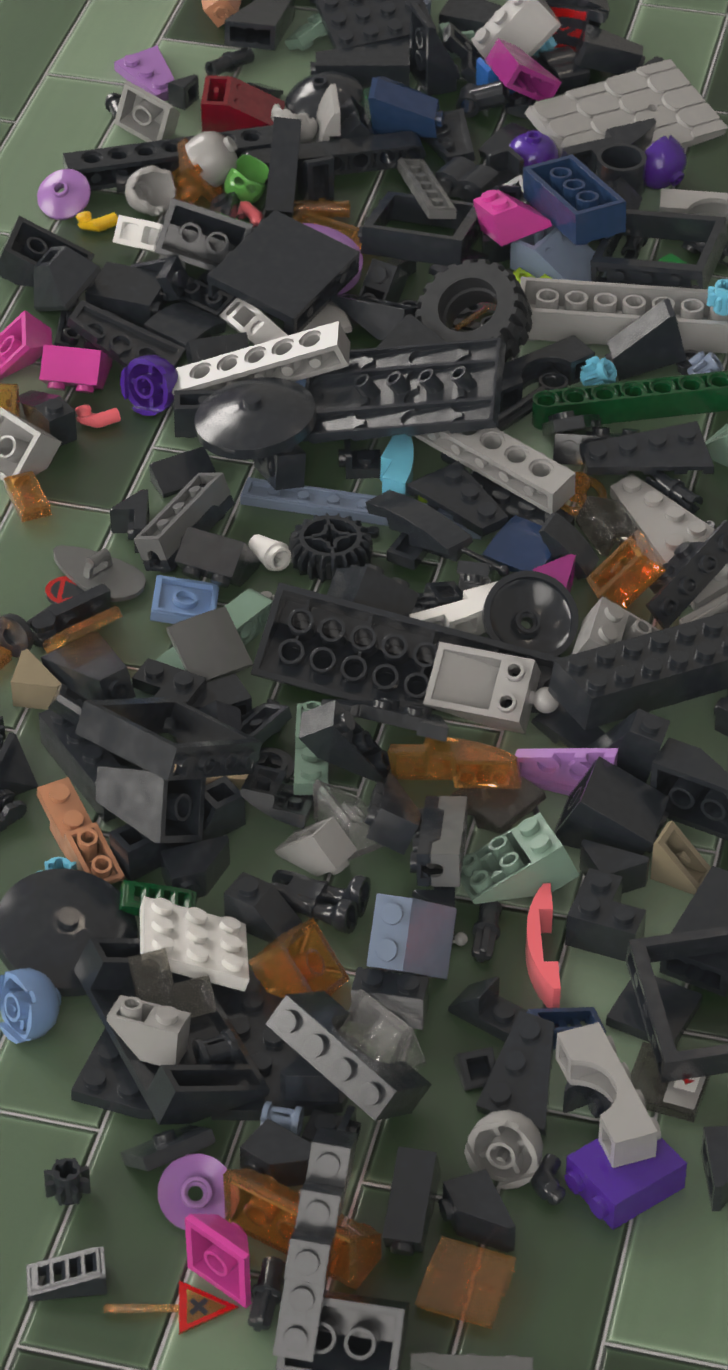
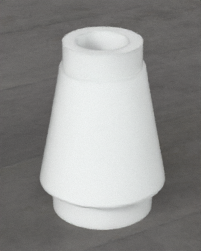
M260 534L254 535L250 539L249 548L266 569L282 571L289 565L291 552L287 544Z

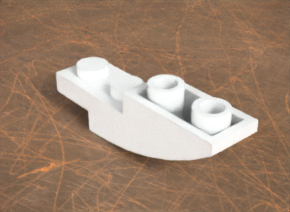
M119 215L113 242L154 252V245L161 224Z
M498 581L463 590V600L409 614V617L481 635L485 632L482 619L483 605L489 591Z

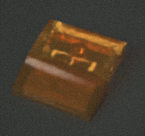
M442 1236L423 1278L415 1301L416 1307L492 1329L502 1296H506L517 1258Z

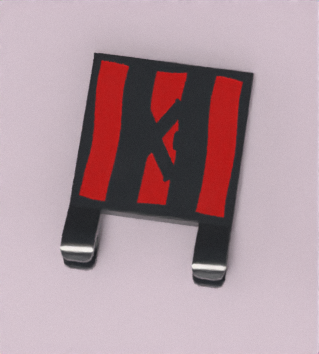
M547 2L562 24L552 35L557 43L554 48L570 46L575 52L577 41L585 24H590V20L597 23H605L609 18V10L606 8H587Z

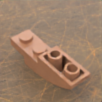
M69 777L37 787V797L50 820V831L65 857L70 862L75 861L77 863V870L98 876L110 884L124 880L125 875L97 822L92 823Z

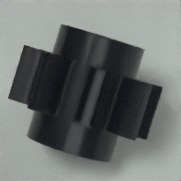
M76 1158L57 1159L52 1166V1170H44L46 1197L54 1196L59 1206L79 1204L83 1193L90 1194L91 1192L89 1167H80Z

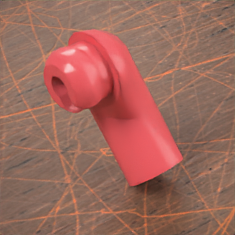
M249 201L240 202L237 211L239 219L243 220L248 217L253 227H258L263 219L262 212Z
M85 404L75 409L77 414L76 420L80 425L102 428L121 421L117 408L100 413H92L91 406Z

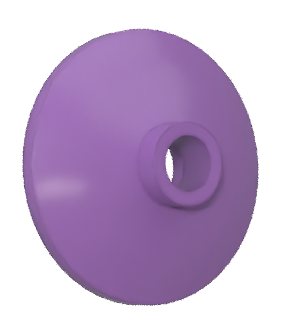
M61 169L55 171L41 183L37 193L38 205L42 212L52 219L67 220L73 218L87 206L91 195L90 185L85 176L76 170ZM65 188L61 193H58L60 189Z
M188 1154L174 1160L163 1172L158 1184V1202L165 1217L176 1227L185 1230V1218L189 1214H218L225 1219L234 1203V1182L228 1169L217 1159L205 1154ZM196 1186L202 1190L203 1196L200 1200L193 1201L189 1198L188 1191L191 1187Z

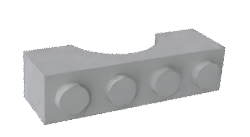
M662 188L659 212L726 217L728 224V193Z
M599 1022L557 1033L556 1060L569 1085L586 1086L595 1089L607 1097L612 1104L607 1111L600 1115L598 1141L611 1166L616 1168L656 1157L657 1140L661 1138L660 1126L655 1117L650 1118L641 1090H635L627 1064L620 1062L616 1055V1046L613 1038L610 1035L606 1036Z

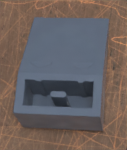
M552 224L549 228L511 242L510 269L516 270L520 267L536 278L546 274L552 279L592 281L590 261L595 251L588 244L575 245Z

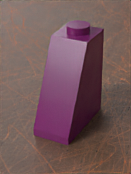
M497 38L485 59L486 63L505 87L537 101L554 97L561 85L559 79L521 48Z

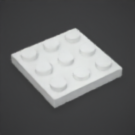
M144 896L140 906V964L245 992L249 982L246 924L233 917H219L208 914L197 907L186 908L172 904L164 898L153 899Z

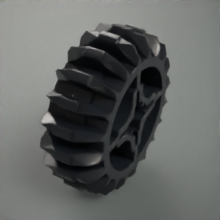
M326 513L323 517L314 515L313 520L303 519L302 524L295 525V530L291 532L288 549L291 552L293 568L298 569L300 575H308L310 580L319 578L323 583L325 580H333L337 568H350L351 565L363 567L371 563L373 540H371L368 527L362 526L361 521H353L351 516L343 518L340 516V513L336 516H329Z

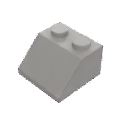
M126 81L114 124L146 142L165 140L175 133L180 112L171 104Z

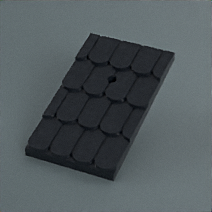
M501 338L350 350L348 367L306 378L305 388L314 398L317 420L313 430L303 442L309 441L315 444L350 438L353 441L401 434L417 436L445 431L454 434L496 428L499 421L506 344Z

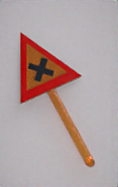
M179 1280V1304H106L103 1309L105 1312H179L180 1335L238 1309V1306Z

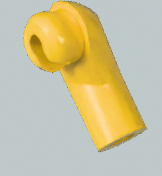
M83 211L76 215L79 222L77 224L78 227L87 231L102 232L115 227L118 221V216L114 212L95 219L91 218L90 211Z

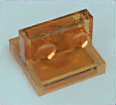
M184 138L177 144L180 167L172 172L174 187L176 188L175 198L193 204L200 195H203L211 203L213 198L223 193L222 184L214 187L203 179L200 175L203 170L199 164L193 166L186 153L185 144L189 141Z

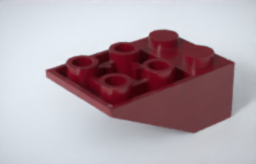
M206 75L201 100L202 131L225 132L273 125L271 110L274 104H279L282 110L285 109V101L233 76Z

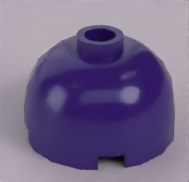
M531 130L515 137L509 145L524 159V167L559 158L558 147L549 136L539 131Z
M669 135V139L666 136L659 138L645 151V186L652 189H665L670 185L675 187L685 177L683 172L687 165V157L684 148L672 135Z
M145 355L135 358L121 372L120 386L122 395L125 400L129 398L130 402L134 405L131 408L139 414L153 416L161 413L174 404L172 390L177 382L178 372L170 361L157 355Z

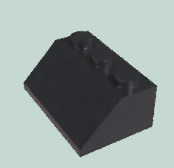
M172 197L156 238L154 252L168 257L178 256L180 261L211 270L213 267H217L225 259L228 252L233 251L247 234L251 233L253 224Z
M326 1290L313 1362L277 1356L276 1370H400L406 1340L410 1302Z

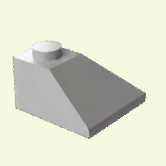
M0 407V479L12 487H17L47 469L62 442L41 428Z

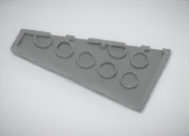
M633 473L610 486V497L624 516L632 520L635 525V531L639 536L645 538L648 549L660 565L667 563L675 555V549L682 543L704 542L715 530ZM728 563L691 602L693 610L728 592Z

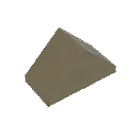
M28 649L21 652L11 680L13 706L49 710L48 707L61 683Z
M672 820L666 824L653 844L650 879L695 895L711 867Z

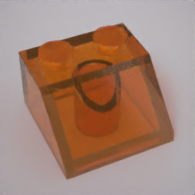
M314 918L282 933L248 961L253 968L256 978L262 983L266 992L280 998H284L286 994L325 991L331 996L350 980Z

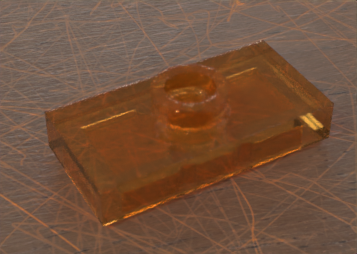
M33 471L3 478L4 487L21 522L51 516V506Z

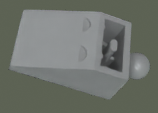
M439 642L423 704L424 706L492 728L525 734L533 704L539 712L551 713L557 709L559 702L549 693V687H542L537 690L541 671L534 659ZM506 699L512 701V705L508 708H504Z

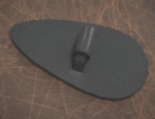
M64 545L53 549L54 560L58 568L84 591L97 585L105 584L110 589L111 601L118 602L135 598L145 589L146 579L144 574L136 567L111 557L110 552L105 548L98 552Z

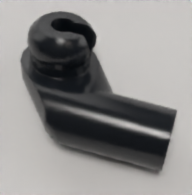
M546 1154L532 1177L531 1185L542 1200L546 1199L549 1204L558 1205L566 1195L565 1189L559 1186V1181L555 1177L561 1166V1161L553 1154Z

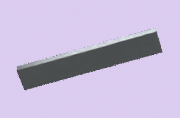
M399 158L397 160V170L428 219H456L457 209L423 159Z

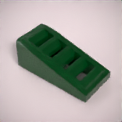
M124 880L121 884L119 910L140 917V906L144 896L153 899L164 898L172 904L186 908L196 907V892L189 889ZM134 896L139 897V902L134 901Z

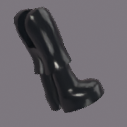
M279 869L273 874L272 883H270L282 895L294 912L302 913L314 921L319 919L332 925L337 931L347 934L355 930L358 917L364 915L371 891L369 877L361 875L355 876L349 882L347 888H337L330 886L328 881H319L297 872Z

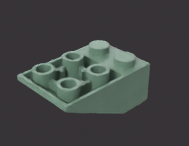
M539 812L533 817L524 819L518 826L503 835L494 837L488 844L475 852L466 854L463 859L461 884L472 902L480 904L535 896L543 883H551V892H554L580 875L564 846Z

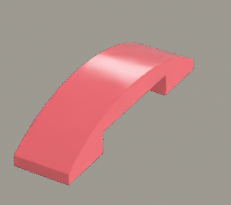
M543 883L533 898L528 913L525 949L526 965L533 988L547 1008H560L561 985L558 961L544 962L541 933H552L553 919L551 883Z

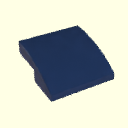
M517 515L511 518L499 530L482 554L483 557L500 566L507 565L510 572L513 573L532 571V569L559 559L561 556L553 557L547 545L543 542L539 533L542 525Z

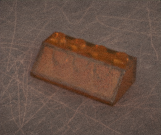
M250 1168L227 1169L223 1174L225 1220L238 1224L248 1236L288 1255L290 1238L295 1230L301 1191H294L278 1183L273 1177L262 1175ZM341 1213L328 1276L357 1290L381 1259V1233L377 1232L370 1225L361 1224Z

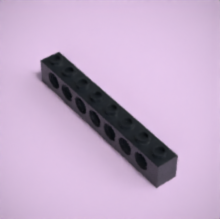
M273 125L218 133L233 139L237 146L235 152L239 159V156L244 151L271 147ZM194 136L63 153L64 169H73L83 174L89 182L91 191L117 188L116 184L126 183H117L116 175H132L137 170L151 165L170 170L173 180L201 176L200 173L203 172L199 164L193 166L186 153L185 144Z

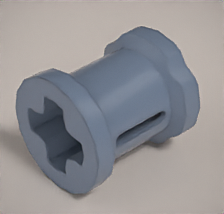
M266 1101L262 1109L260 1125L268 1118L300 1136L304 1119V1107L297 1106L295 1109L273 1106L272 1102Z

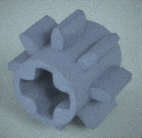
M701 351L689 359L692 366L687 369L689 375L719 372L724 370V367L713 352L705 355Z

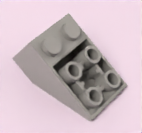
M602 596L583 618L572 654L659 631V629Z

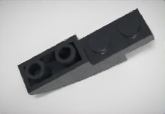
M652 118L606 129L605 138L564 147L561 157L573 154L596 174L597 153L600 149L607 145L623 143L634 145L644 151L652 141L657 121Z

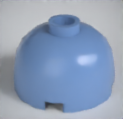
M31 968L4 972V975H0V1010L4 1022H0L1 1031L7 1039L14 1043L31 1041L44 1036L57 1021L61 1005V995L58 989L45 974Z

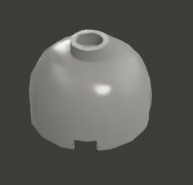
M215 131L201 132L185 144L186 153L193 166L199 164L203 170L200 175L214 187L224 184L229 170L237 168L236 162L238 158L235 152L237 146L229 136L224 137Z
M504 1110L491 1112L477 1122L468 1136L464 1153L468 1166L473 1172L486 1169L491 1179L501 1182L497 1188L513 1189L519 1188L531 1180L541 1164L544 1145L539 1129L531 1119L519 1112Z

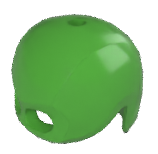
M242 155L236 162L237 168H231L225 178L224 192L226 194L235 192L240 202L249 201L251 204H254L266 189L265 182L269 175V168L264 162L251 155Z

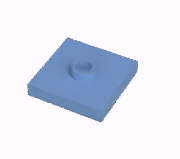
M157 575L150 621L176 624L193 616L216 609L219 586L210 582Z

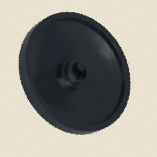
M260 377L232 383L211 394L199 406L195 414L194 423L199 442L209 452L228 459L252 460L277 455L302 442L313 430L317 420V412L314 398L304 386L283 378Z
M49 869L36 872L14 884L0 902V959L9 971L31 968L45 974L58 989L61 996L87 995L74 972V968L89 937L137 938L135 915L119 910L120 892L98 876L75 869Z

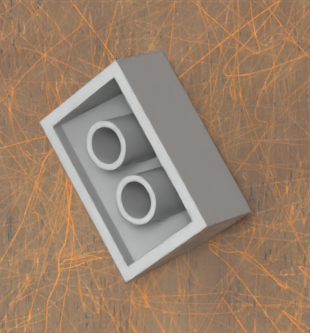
M508 0L476 32L471 41L485 59L497 38L518 46L531 57L562 24L545 0Z

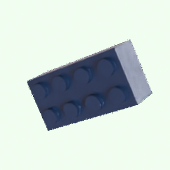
M573 154L523 167V197L542 215L548 218L575 245H586L593 240L611 238L615 234L626 232V201Z

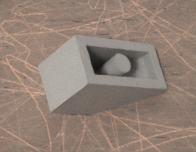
M333 816L304 827V829L301 828L294 831L274 851L279 857L318 877L329 872L332 875H336L343 871L350 864L347 859L357 851V848Z

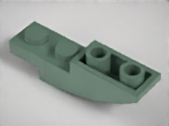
M318 701L297 703L294 795H328L329 762L317 758L299 739L301 714L320 706L321 702Z

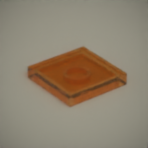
M114 606L62 630L43 641L42 645L48 654L87 634L104 628L123 616L119 607Z

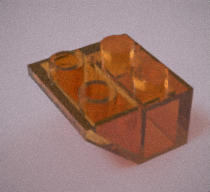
M636 530L586 580L598 599L603 596L626 609L666 569L642 532Z

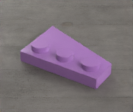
M158 46L126 55L124 58L114 61V70L127 81L163 101L168 100V83L175 79Z
M619 748L517 749L514 756L512 782L519 784L528 783L531 787L569 796L599 756L617 766Z

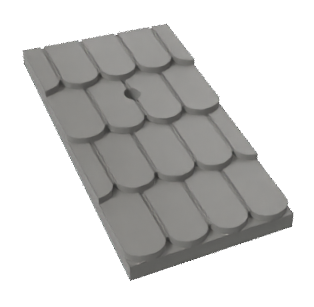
M671 59L637 67L636 71L609 77L604 82L569 90L564 95L537 101L534 105L529 106L524 113L540 133L549 136L555 142L560 158L564 147L605 138L606 129L652 118L657 122L652 141L644 152L663 136L669 139V135H672L683 148H687L722 136L728 129L727 125L720 120V117L705 102V99L695 87L691 86V83L684 74L676 68L677 66Z

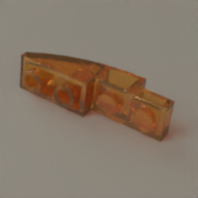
M426 737L423 744H391L388 749L391 772L396 779L453 780L455 788L521 789L522 786L517 756L491 745L457 738H447L445 742Z

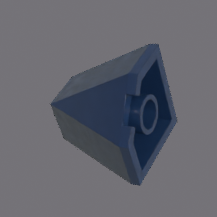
M385 76L372 78L368 100L372 128L375 135L413 131L419 137L437 138L438 128L443 127L444 111H440L438 99Z

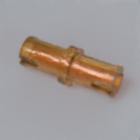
M319 198V200H294V205H296L294 206L295 218L319 217V220H325L326 217L350 218V200L330 201L325 198Z

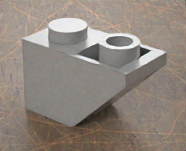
M120 995L107 1015V1022L140 1061L159 1066L178 1065L188 1049L191 1014L189 1012L177 1010L171 1006L146 1002L137 997Z

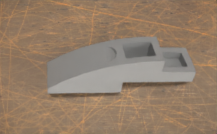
M236 298L219 315L236 332H247L248 341L253 346L288 336L258 308L239 298Z

